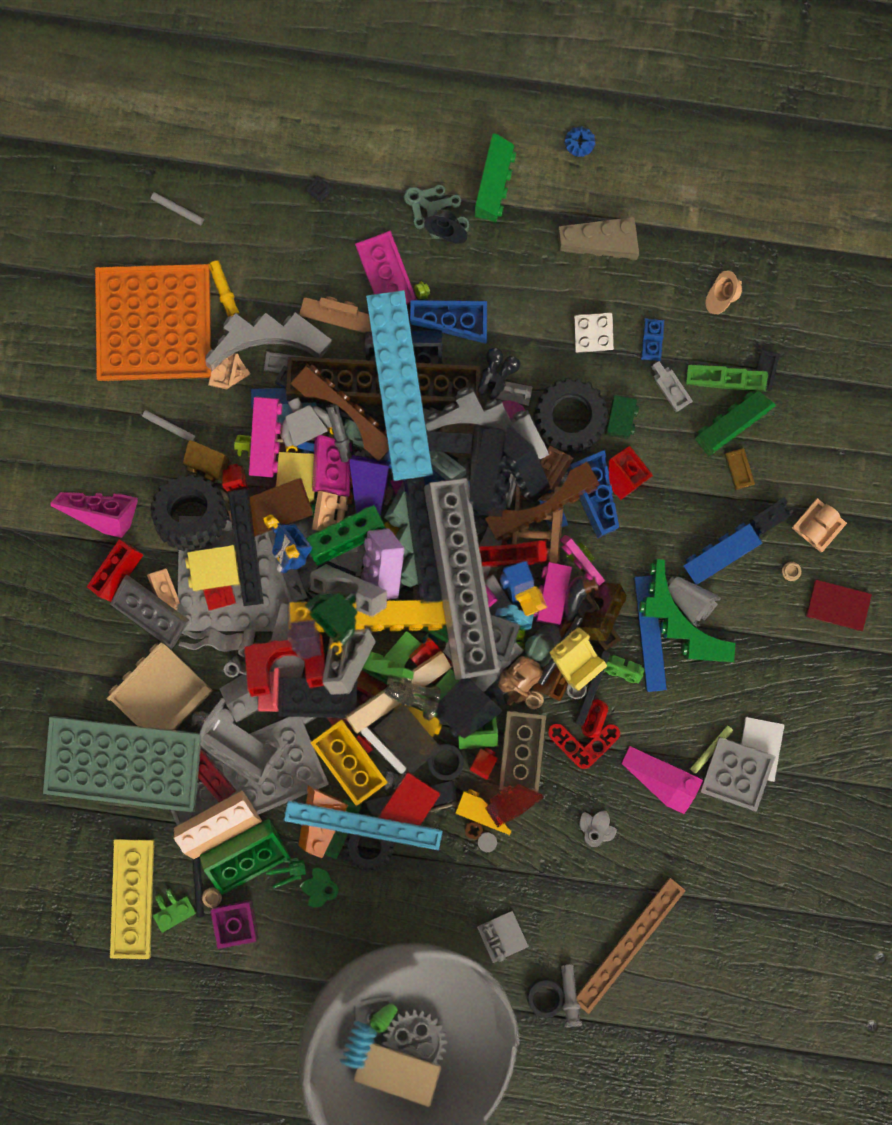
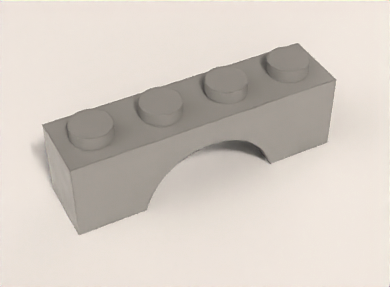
M324 565L311 573L310 590L318 594L331 593L335 595L339 592L346 596L348 593H352L356 597V610L371 617L387 607V590L329 565Z

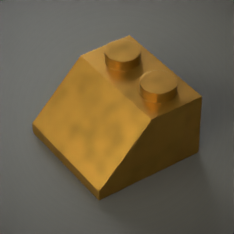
M189 440L183 464L187 466L186 470L195 474L199 471L205 474L204 477L214 482L215 479L221 481L223 470H226L230 460L224 454Z

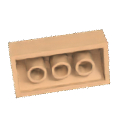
M242 790L174 827V839L184 854L195 859L261 823L262 820Z

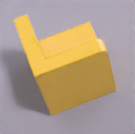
M536 586L515 595L526 616L547 608L542 592Z

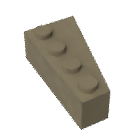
M634 217L559 226L557 234L560 251L580 254L589 253L597 256L606 255L613 256L614 258L623 257L630 258L631 260L638 259L639 248Z

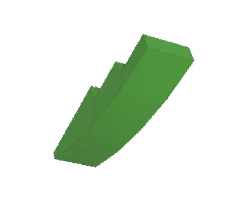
M688 365L686 384L766 392L768 372L748 371L747 369L727 368L726 366Z
M370 652L363 666L367 670L395 678L413 679L414 676L413 671L398 668V663L383 660L382 655Z

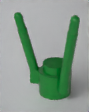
M298 857L290 858L284 861L291 863L288 864V868L266 871V875L290 872V876L294 875L274 884L272 887L277 888L291 881L301 879L302 875H306L304 859L299 860Z

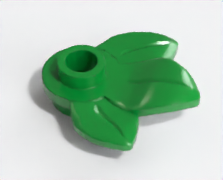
M313 868V878L302 882L300 887L304 893L310 896L308 906L320 907L327 900H333L338 895L339 889L337 884L330 880L327 871L321 868ZM326 887H331L332 893H326Z

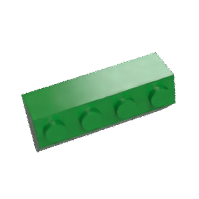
M494 133L475 205V217L497 222L498 216L502 217L504 205H501L502 198L506 199L508 187H505L506 181L511 179L512 169L509 168L511 162L515 163L517 152L514 151L513 143Z
M751 391L742 398L744 402L740 405L735 403L728 408L729 413L724 417L720 414L712 420L714 423L712 426L701 428L697 432L699 435L695 440L709 457L776 406L775 403L760 391H757L755 394Z
M267 819L200 855L204 872L219 893L223 895L290 859V856L271 821Z

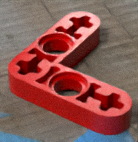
M561 724L551 725L548 729V736L579 768L587 769L619 739L620 730L616 725H607L585 747ZM554 727L556 729L561 728L560 734L563 737L566 734L569 736L563 740L561 745L558 743L561 739L558 736H552L554 733L552 729ZM608 728L611 730L615 729L614 734L616 736L614 738L609 737L607 741L610 743L606 745L605 741L599 737L602 735L605 738L608 735ZM570 740L576 745L575 750L572 752H568L565 749V743ZM595 741H600L603 744V749L600 752H595L592 749V744ZM579 748L582 749V751L579 753L583 757H585L586 755L589 757L587 759V761L589 762L587 765L584 763L580 765L579 762L581 760L577 755L575 756V758L572 757V755L577 753Z

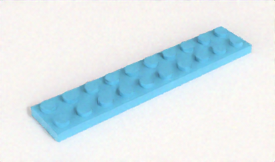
M403 290L368 295L366 297L394 481L433 475L405 292Z

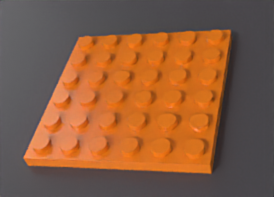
M209 264L95 267L98 381L211 377V369L206 366L205 357L211 350Z

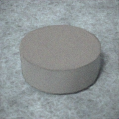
M484 832L478 838V846L484 852H491L497 846V839L494 834Z

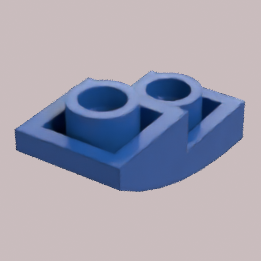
M645 319L641 359L661 360L664 320Z

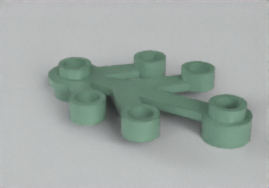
M437 185L435 188L422 191L417 187H411L406 190L404 199L413 208L414 226L417 229L424 228L425 219L421 216L420 206L427 210L428 217L434 215L435 211L442 210L441 208L459 207L461 204L460 196L452 195L451 198L433 202L424 199L431 196L442 198L445 195L444 186ZM442 189L443 193L438 194L436 193V190ZM416 195L417 199L412 200L410 196ZM456 198L459 202L454 204L452 200ZM465 217L457 218L459 224L465 225L464 229L467 232L469 221ZM422 220L423 224L417 225L416 222ZM430 233V236H431L432 238H434V239L439 238L438 236H435V235H433V234Z

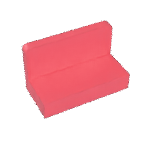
M275 668L274 672L269 673L271 694L259 696L258 711L278 712L279 668Z

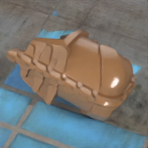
M520 656L508 670L506 669L500 674L498 687L503 692H508V705H512L513 702L519 704L532 695L529 689L538 682L543 673L539 663L526 656Z

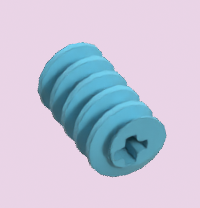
M355 1021L354 1024L358 1026V1029H351L355 1036L348 1037L352 1044L345 1045L349 1052L343 1051L342 1054L347 1059H340V1062L349 1067L363 1068L365 1067L363 1060L368 1058L367 1053L371 1050L369 1045L373 1044L374 1040L372 1037L376 1036V1031L367 1024Z

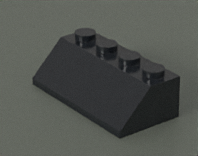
M442 330L411 331L415 363L442 364ZM366 332L365 336L367 361H376L372 332Z
M509 425L506 430L504 452L507 457L505 461L512 468L510 472L516 478L515 483L520 488V494L526 500L529 498L535 503L551 490L550 484L535 448Z

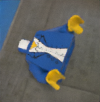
M272 514L263 518L265 525L268 528H272L276 534L272 554L279 562L277 570L281 573H287L288 569L296 570L305 565L306 558L312 547L296 524L281 525Z

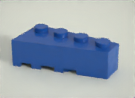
M411 300V325L435 331L442 330V333L486 344L487 301Z
M605 450L569 465L567 469L569 474L572 469L588 462L600 483L596 491L590 494L586 492L580 496L581 504L597 538L619 528L616 507L613 502L612 486L608 476V466L605 460Z
M742 523L735 528L736 532L730 536L728 533L718 539L720 543L715 546L709 544L702 549L703 553L698 557L694 554L686 559L687 564L684 567L696 585L763 543L751 523L748 525Z
M526 561L504 569L499 579L502 589H507L512 605L519 607V609L522 606L516 600L515 595L534 587L533 578Z

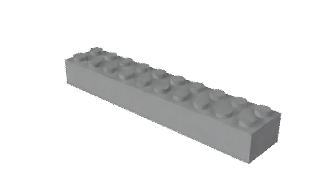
M466 478L429 483L424 487L455 680L499 673L473 510L469 502L468 480Z

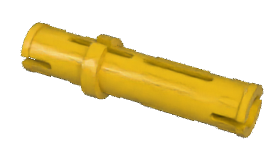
M211 262L209 269L218 289L220 302H223L227 316L233 317L235 313L239 314L234 301L235 296L229 289L220 262Z

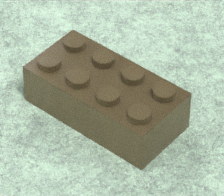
M506 711L499 790L538 794L546 715Z

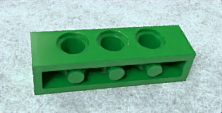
M373 505L364 508L353 516L346 517L336 524L329 525L318 533L311 534L306 540L312 547L310 554L316 565L319 566L364 544L368 531L386 528Z

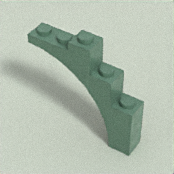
M402 483L384 518L392 526L399 528L395 537L404 547V560L402 562L400 580L405 586L412 587L418 584L404 483Z

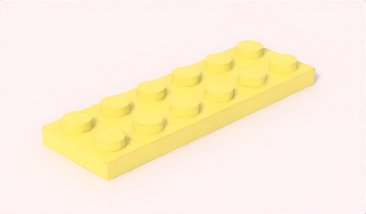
M114 840L110 958L150 959L154 840Z

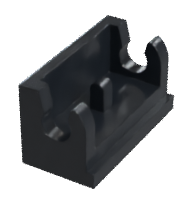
M785 497L749 520L759 536L792 516L793 510L788 508V501Z

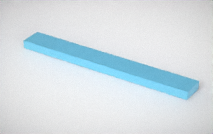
M288 801L284 821L435 850H439L442 830L294 801Z

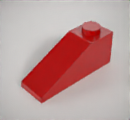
M238 464L229 465L226 470H223L222 485L227 492L241 489L249 490L244 468L238 466Z

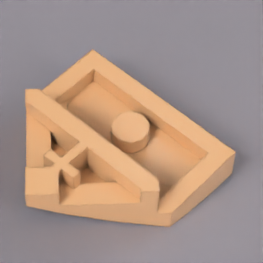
M238 353L232 354L223 360L213 371L211 370L208 386L228 389L250 375L249 370L246 369Z

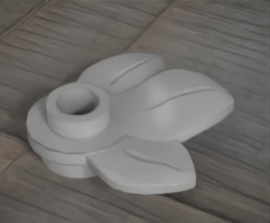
M600 811L594 817L586 812H583L579 824L581 830L585 833L584 840L587 845L597 847L602 842L610 841L615 837L617 829L609 826L610 817L607 811ZM591 834H596L597 840H593Z

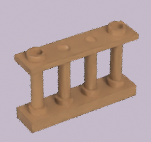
M518 486L514 489L513 501H516L515 510H521L522 499L526 500L520 494ZM555 487V492L546 493L538 500H549L561 487ZM563 509L556 513L552 511L546 514L544 520L552 522V530H524L522 532L518 530L513 533L512 544H519V537L548 539V541H551V548L547 549L546 558L550 560V563L559 564Z

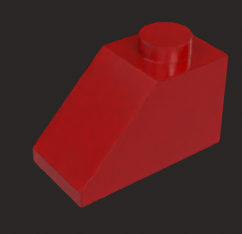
M487 747L485 750L480 748L469 770L487 780L498 759L494 756L496 752Z

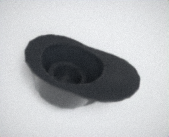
M437 210L433 216L426 218L424 222V227L429 233L450 242L464 243L468 238L466 230L459 224L456 216L448 210Z

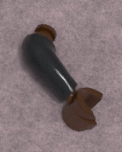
M579 576L570 583L566 594L564 616L559 625V634L562 639L567 632V628L571 626L578 615L581 602L584 597H587V593L592 592V589L599 590L595 576L591 580L589 578L583 579L582 576Z

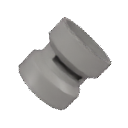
M568 684L566 693L572 699H580L586 694V685L578 691Z

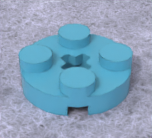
M507 605V608H497L495 616L520 624L519 630H529L532 627L534 614L526 616L523 611L518 610L519 607Z

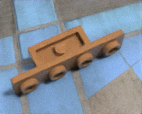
M333 297L321 298L320 301L309 298L303 299L300 310L301 317L362 333L372 332L369 314L359 312L358 307H355L356 305L352 302L345 301L340 303Z

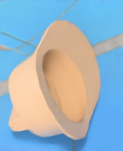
M723 271L720 273L706 297V308L710 313H722L731 302H735L741 296L742 282L737 279L733 272Z

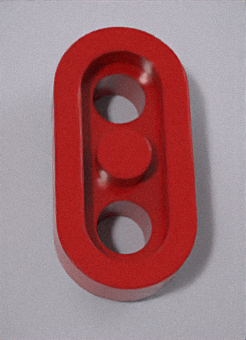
M599 699L592 701L585 723L581 726L582 733L585 736L595 738L600 734L608 713V705L604 701Z

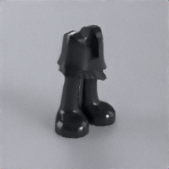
M498 348L488 350L486 359L489 366L483 370L478 386V393L483 395L487 387L492 389L489 398L492 400L496 399L506 386L505 380L508 375L517 372L521 366L518 358L508 356L504 360L498 375L496 371L503 360V353Z

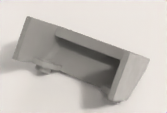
M222 698L204 721L200 732L201 748L254 784L261 785L283 753L288 741L284 740L281 745L276 741H267L263 744L233 724V714L228 709H223L225 699Z

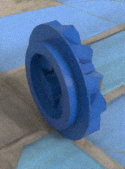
M582 126L574 127L566 135L565 146L574 156H586L595 146L594 134ZM581 135L582 140L585 142L579 148L578 142L575 140H578Z

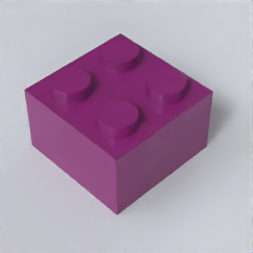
M252 899L216 906L211 909L217 949L256 942L259 939Z

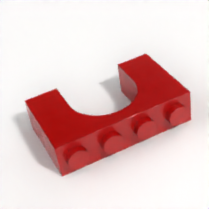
M311 634L308 637L302 638L292 637L283 641L273 640L264 644L254 643L244 647L247 686L251 697L271 694L270 669L278 659L285 656H296L305 662L306 680L309 688L325 686L323 684V677L326 666V651L322 634Z

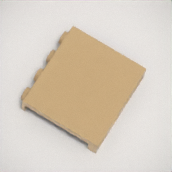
M156 643L149 650L150 654L146 658L142 657L136 663L137 668L133 672H127L122 678L123 682L119 686L115 685L108 692L110 696L107 699L112 701L137 726L176 730L213 690L167 645Z

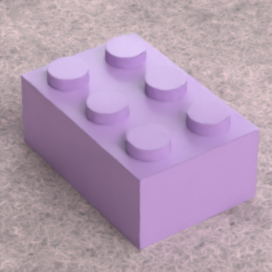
M390 529L368 531L367 539L364 542L366 551L365 556H363L364 569L363 573H361V580L387 590V600L398 599L404 547Z

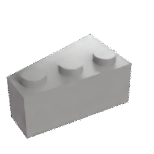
M368 629L355 630L354 635L349 641L341 646L342 651L340 654H335L339 650V646L334 645L331 650L328 648L323 684L330 694L350 693L376 642ZM330 637L329 646H330L331 643L337 642L338 639H337L336 641H334V640Z

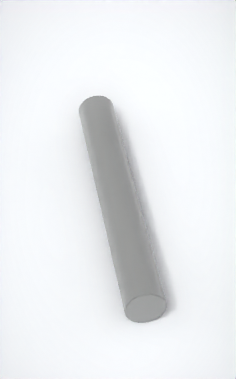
M155 192L151 196L152 200L202 225L204 218Z
M147 410L142 415V417L188 441H195L196 439L195 435Z

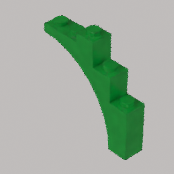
M653 560L649 568L652 582H649L648 593L651 594V597H644L643 601H640L639 612H642V617L663 618L664 622L661 623L660 629L663 638L685 640V643L682 645L684 659L734 662L735 643L722 641L706 635L694 627L682 615L668 590L665 576V560Z

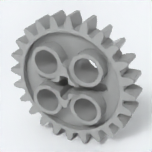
M414 1009L412 1015L405 1011L404 1018L398 1014V1022L392 1019L394 1026H388L387 1029L390 1033H384V1037L388 1038V1041H384L383 1045L402 1053L410 1050L413 1052L414 1057L437 1065V1059L443 1060L440 1052H446V1049L441 1046L447 1044V1041L441 1040V1038L446 1033L439 1032L443 1026L435 1025L438 1021L437 1018L432 1021L430 1020L431 1013L424 1017L423 1010L420 1012V1015H417ZM425 1025L427 1033L422 1036L418 1035L416 1032L417 1026ZM401 1030L408 1033V1039L405 1041H400L397 1038V1033ZM429 1036L432 1037V1039L429 1041L418 1043L417 1048H414L413 1045H410L405 1048L398 1049L399 1045L411 1043L412 1038L414 1037L416 1038V1040H421ZM425 1044L431 1045L433 1048L430 1055H424L421 1051Z

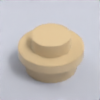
M788 562L782 568V575L788 581H795L801 575V567L795 562Z
M531 690L532 695L524 701L529 708L537 709L542 706L544 697L539 691Z
M208 888L204 891L202 900L206 906L216 907L220 904L222 895L217 888Z

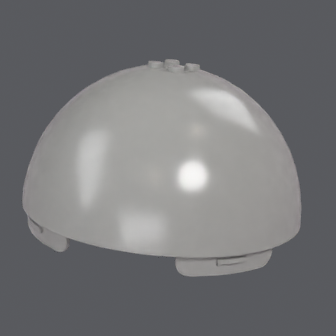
M401 944L381 948L356 959L337 973L321 991L308 1014L302 1032L298 1060L299 1081L303 1099L315 1125H487V1119L495 1110L509 1083L516 1056V1046L519 1043L517 1026L510 1002L498 982L486 970L465 956L442 947L425 944ZM389 1003L394 1004L398 1009L393 1018L397 1022L399 1021L398 1014L404 1018L405 1011L412 1015L414 1009L417 1015H420V1012L423 1010L424 1017L431 1013V1021L436 1018L438 1019L435 1025L443 1026L439 1032L446 1033L441 1040L447 1041V1044L441 1046L446 1049V1052H440L443 1060H436L438 1065L441 1066V1070L429 1107L354 1081L357 1068L342 1064L340 1059H347L342 1053L343 1051L349 1052L345 1045L352 1044L348 1037L355 1036L351 1032L352 1028L358 1029V1026L354 1024L355 1021L362 1022L371 1027L369 1023L370 1014L378 1012ZM425 1025L417 1026V1034L425 1035L427 1027ZM388 1029L381 1033L376 1031V1036L372 1037L373 1043L388 1048V1046L383 1045L384 1041H388V1038L384 1037V1033H390ZM401 1030L397 1033V1038L400 1041H405L408 1039V1033ZM429 1036L421 1040H416V1038L414 1037L412 1038L411 1043L399 1045L398 1049H402L410 1045H413L414 1048H417L418 1043L429 1041L432 1039V1037ZM425 1044L421 1051L424 1055H430L433 1048L431 1045ZM410 1050L403 1052L414 1057L413 1052Z

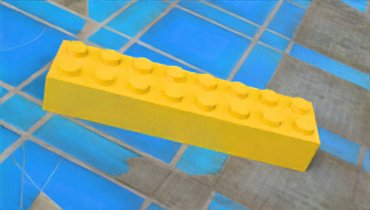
M387 601V607L372 617L357 611L358 613L355 616L357 620L355 630L370 628L372 632L382 631L384 628H390V631H401L404 628H409V631H420L423 627H428L429 631H436L446 625L443 601L421 604L420 601ZM307 602L289 603L288 630L293 629V633H304L306 629H312L314 633L324 632L309 615L310 611L307 612V617L304 619H299L304 616V610L300 609L295 613L297 608H304Z

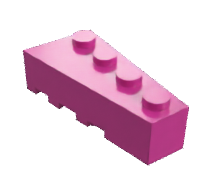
M254 397L249 475L273 477L278 473L277 453L279 454L280 449L278 434L281 433L279 415H282V403H279L280 399Z

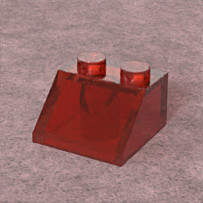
M521 785L513 788L508 786L500 791L501 796L498 794L491 798V804L485 809L498 828L525 813L544 797L542 794Z

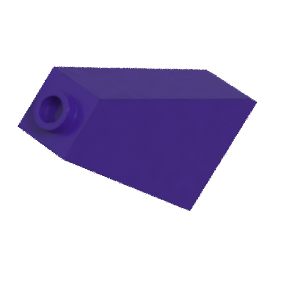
M352 455L350 470L356 513L374 505L381 518L390 461H378L374 458Z

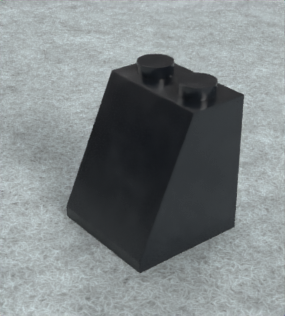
M469 678L461 679L433 708L437 713L435 717L443 725L447 723L450 726L448 730L455 737L460 735L463 739L470 736L503 711Z

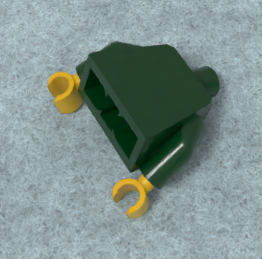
M339 592L335 595L331 593L319 594L308 601L304 608L299 607L295 610V613L300 609L305 612L304 616L299 619L306 618L307 612L310 611L309 615L334 641L338 639L337 642H333L329 646L330 650L334 645L339 646V650L335 653L336 655L341 653V646L345 645L355 633L357 622L355 616L358 612L353 607L356 603V597L352 593H348L345 597Z

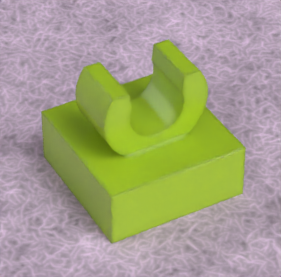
M237 435L234 449L238 450V456L242 455V450H247L248 457H250L252 436Z

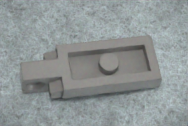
M660 361L651 366L656 374L653 376L656 380L655 382L675 412L693 402L672 370L668 367L664 369Z

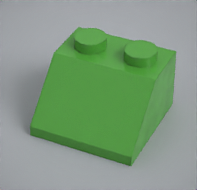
M496 717L465 739L458 735L459 749L498 746Z

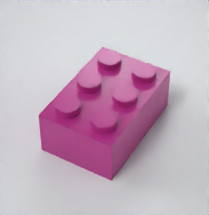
M549 562L547 567L544 566L542 569L541 579H544L543 586H539V589L542 592L547 608L534 613L536 622L553 624L555 626L561 624L572 567Z

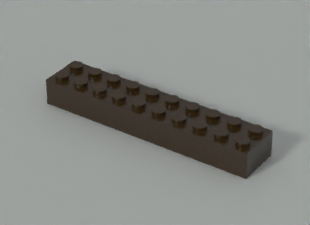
M288 357L287 401L299 398L300 402L332 403L321 398L305 397L291 384L296 375L308 364L309 366L314 365L321 371L319 375L324 379L329 378L336 385L334 388L337 391L345 392L350 397L349 401L352 404L383 406L376 361ZM416 363L422 408L444 409L445 406L451 403L457 404L455 396L464 388L470 389L473 387L480 400V394L478 393L480 366Z

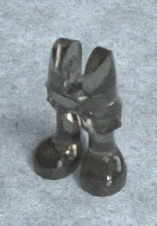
M388 676L387 684L390 686L385 688L384 694L400 702L402 705L406 704L407 707H411L412 704L423 709V718L428 721L434 717L439 705L437 701L441 696L440 687L432 686L428 688L413 684L412 680H408V678ZM413 693L422 695L426 697V699L413 695Z

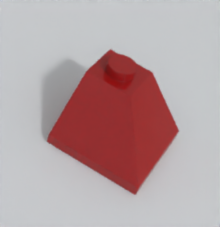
M631 446L609 460L610 485L612 486L613 493L620 500L653 476Z

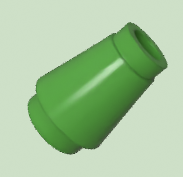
M389 1003L371 1016L369 1022L371 1027L378 1033L386 1031L398 1009L394 1004Z

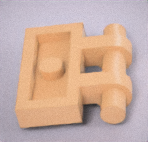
M318 491L312 530L322 531L329 525L344 520L345 511L348 509V505H346L348 497L340 496L339 503H337L338 495ZM335 509L338 510L336 520H334Z

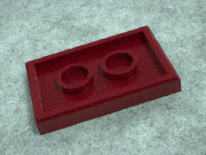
M815 580L806 617L862 632L872 594Z

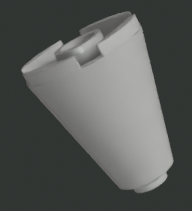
M672 577L667 582L673 601L696 628L701 625L699 621L701 619L705 621L718 604L715 600L721 599L718 595L681 577Z

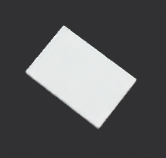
M745 717L741 744L775 756L767 780L774 782L784 724Z
M369 726L361 731L400 774L408 768Z

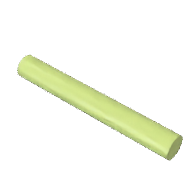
M728 725L690 768L693 773L696 774L713 755L718 738L726 739L733 729Z

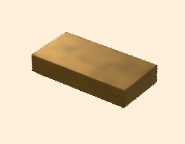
M744 448L725 453L735 490L755 485Z

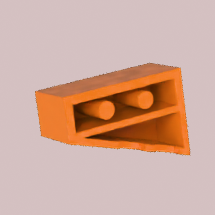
M309 785L307 787L308 795L305 804L341 811L346 810L348 805L342 800ZM302 824L299 846L304 851L323 858L335 830Z

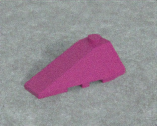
M60 492L51 502V506L104 534L122 538L131 527L138 500L135 497L123 494L103 497L102 493H96L95 496H85L84 493Z
M629 746L621 763L666 806L682 814H685L693 802L703 781Z

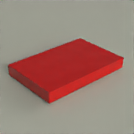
M408 772L378 818L420 826L441 793Z

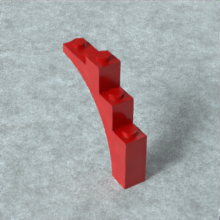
M535 541L511 545L479 547L482 567L514 566L525 561L527 565H532L537 562L546 561L547 547L546 541Z

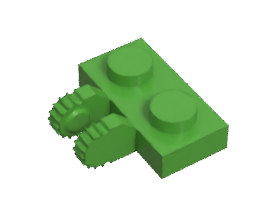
M170 888L166 890L167 897L172 902V905L167 907L160 894L155 896L162 911L153 915V918L162 933L196 914V909L190 898L186 896L178 901Z

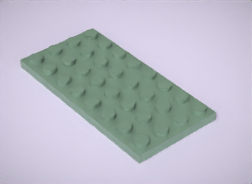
M51 716L49 717L43 794L194 812L201 749L200 733Z

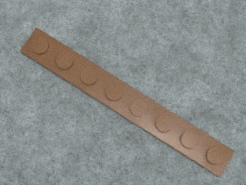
M670 877L576 995L580 1007L588 1014L686 891Z

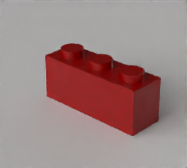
M119 539L87 585V588L100 598L111 602L123 578L131 574L143 557V554L130 544Z

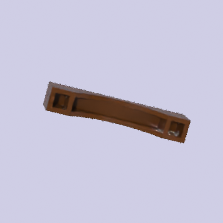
M306 364L291 381V384L305 397L328 400L346 411L359 428L364 449L379 461L389 450L386 429L383 431L378 427L379 423L373 417L368 418L363 414L365 410L357 403L353 405L349 401L350 397L345 392L337 391L334 388L336 385L329 378L324 379L319 375L321 371L317 367Z
M585 462L572 469L561 489L543 504L526 510H505L502 517L488 516L485 519L498 541H506L513 536L512 533L518 530L522 532L529 528L530 523L544 520L546 514L552 511L556 513L564 508V504L568 502L572 504L578 501L582 494L586 492L590 494L596 491L600 483L588 462Z

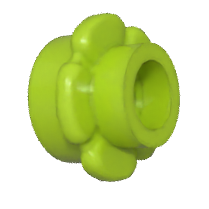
M422 281L414 286L416 297L419 300H426L428 295H430L429 286Z

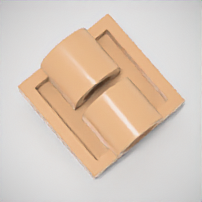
M817 498L793 525L792 529L821 553L847 523L840 518V514L834 508L824 504Z

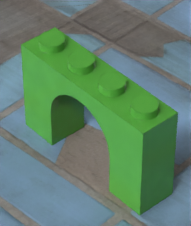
M406 631L385 655L383 660L398 663V668H405L409 656L421 643ZM450 669L435 687L429 690H419L408 699L414 704L417 702L421 704L423 712L436 716L437 713L433 708L461 679L455 680L454 671ZM380 674L385 679H387V677L392 679L394 681L393 683L400 679Z

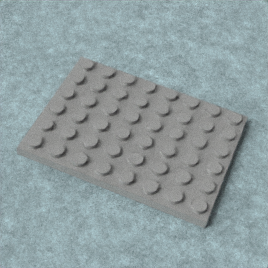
M179 516V523H193L203 516ZM230 516L226 518L227 524L224 529L222 528V535L220 537L216 536V541L213 544L208 543L206 548L203 549L200 547L195 548V551L235 546ZM311 517L288 524H296L305 538L313 533L320 532L312 530L314 518ZM265 534L255 537L264 604L243 606L241 585H232L237 604L209 611L204 591L195 592L193 588L189 587L188 577L191 576L190 569L186 567L185 558L188 557L187 552L194 551H189V548H185V551L179 550L178 599L180 604H178L177 611L189 619L183 631H205L206 629L245 631L246 628H252L256 632H274L281 603L289 605ZM310 553L306 558V564L298 569L306 592H308V587L311 583V573L317 569V565ZM308 592L313 598L316 596L315 594Z

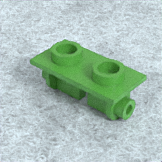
M615 655L609 656L606 664L607 667L604 671L611 676H619L630 683L639 684L645 670L642 665L628 661L626 667L624 666L625 659Z

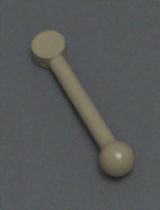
M454 800L452 803L431 808L429 813L452 806L458 807L459 801Z

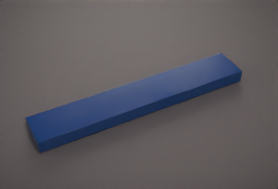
M652 576L634 577L647 692L667 690L659 618L642 617V612H639L640 601H643L644 597H651V594L648 593L649 582H652Z

